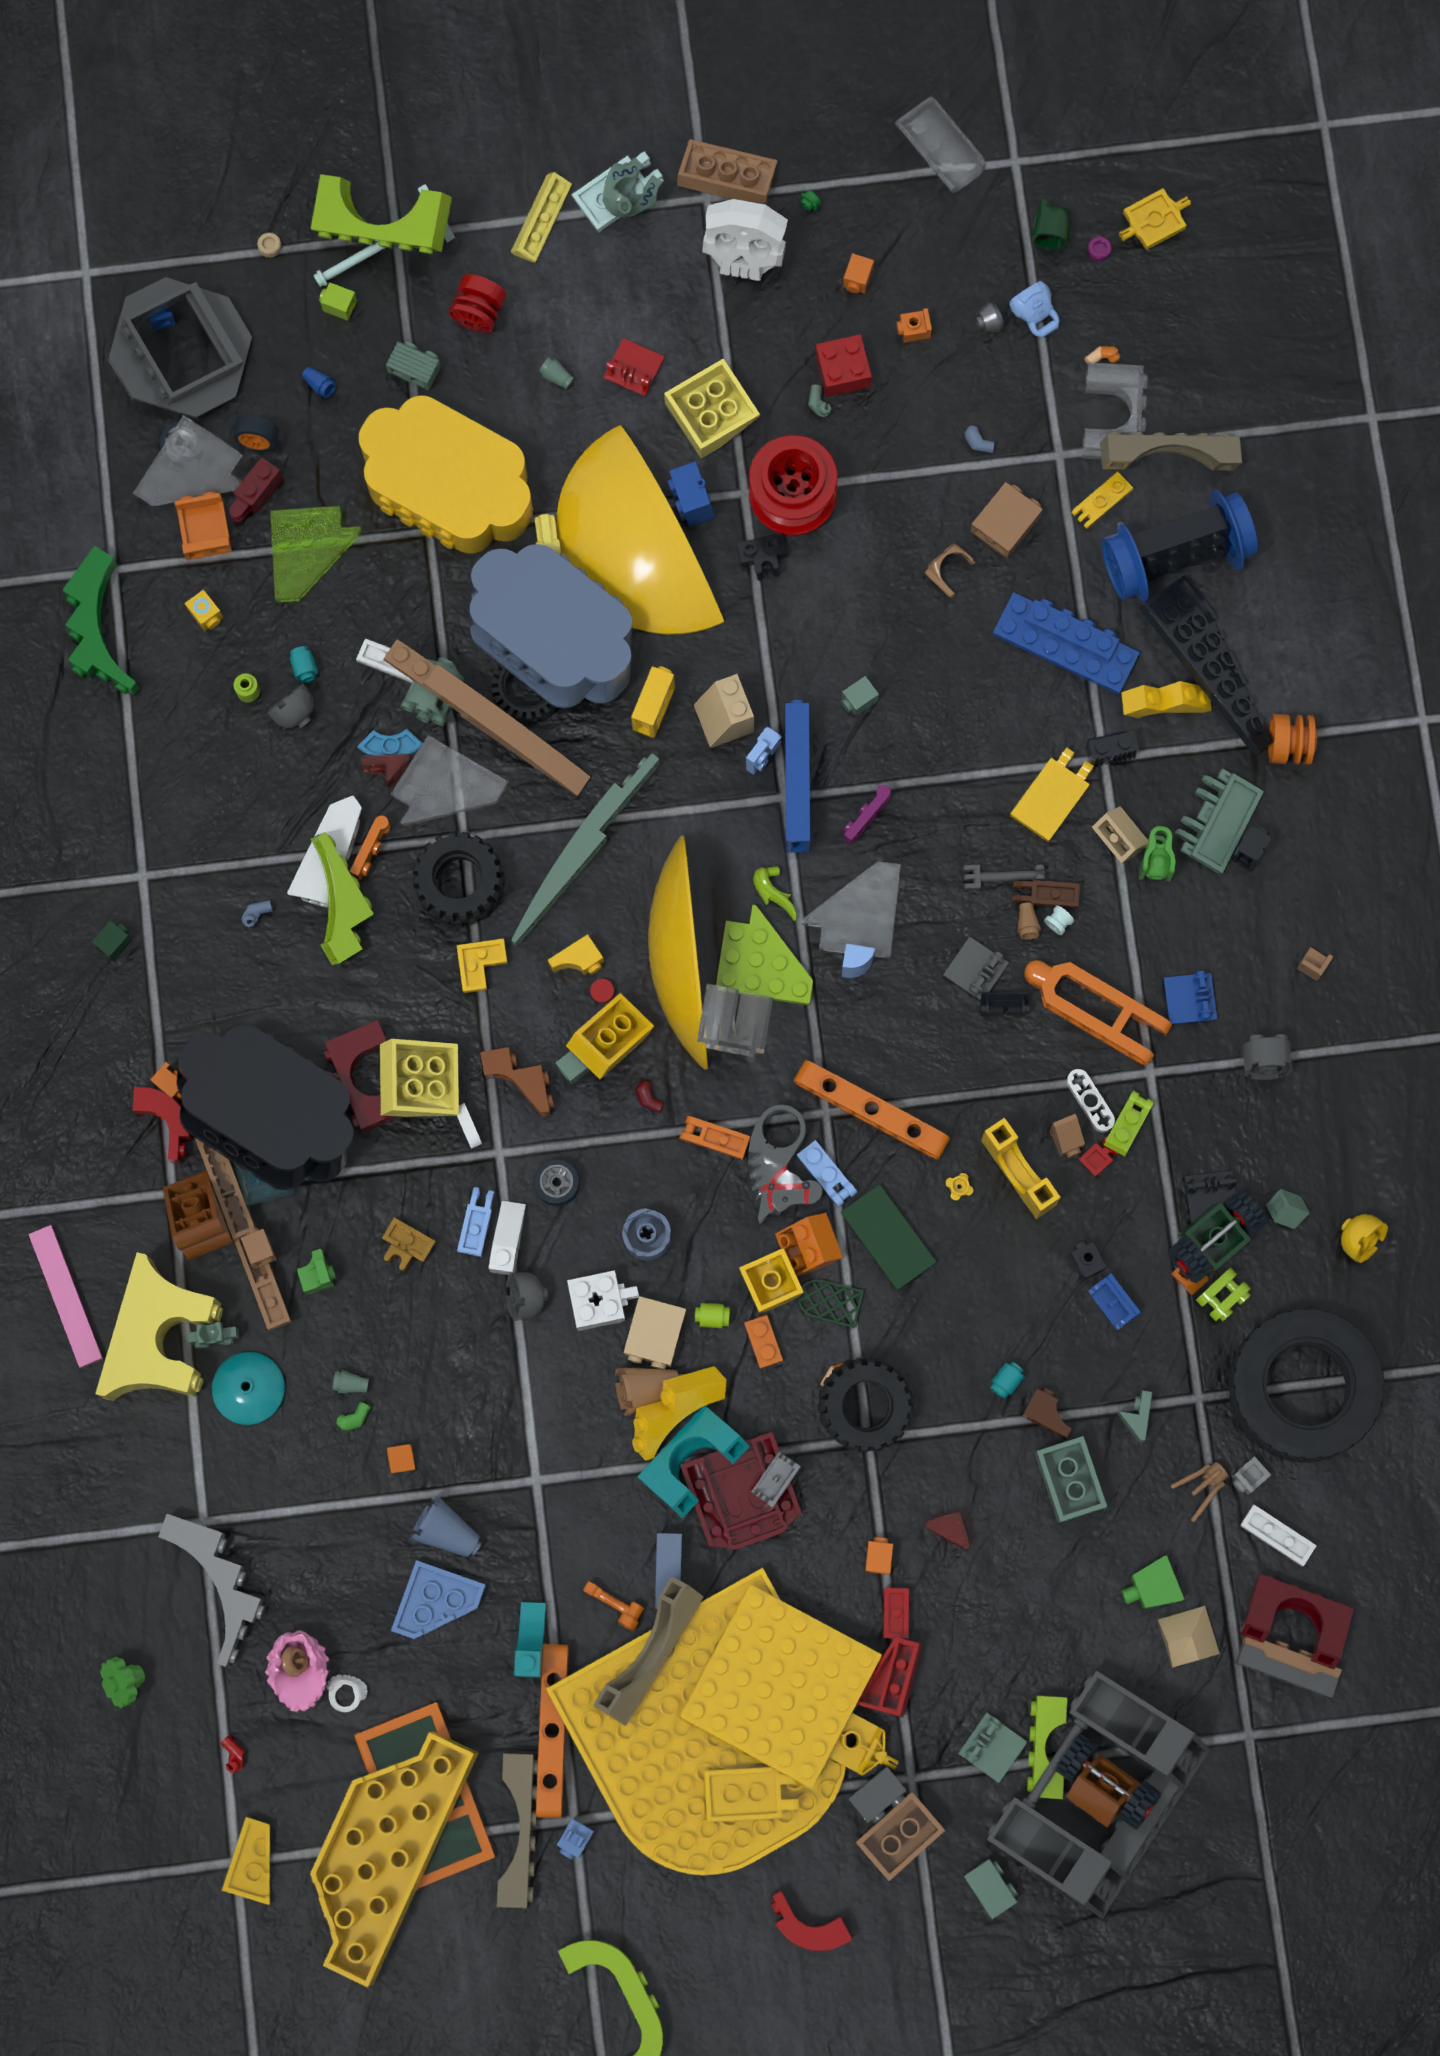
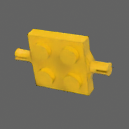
M1164 188L1136 202L1123 211L1130 227L1119 232L1121 240L1125 241L1135 235L1140 239L1144 248L1148 250L1185 230L1187 226L1181 217L1180 210L1190 206L1191 202L1187 196L1174 202L1169 198Z

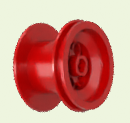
M801 435L781 436L765 444L756 453L749 470L750 504L761 523L768 529L776 533H782L785 536L805 535L819 528L830 517L837 500L838 472L832 455L819 442ZM787 470H794V471H795V474H794V475H788V474L786 473V471H787ZM807 475L810 477V480L804 481L802 477ZM778 479L781 480L782 483L780 485H776L773 481ZM790 487H796V492H790Z

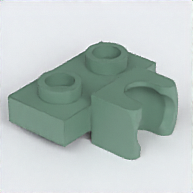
M215 1322L210 1325L198 1324L196 1325L197 1332L187 1333L188 1343L195 1345V1348L210 1347V1344L214 1343L230 1345L234 1344V1340L240 1339L238 1328H223L222 1322Z

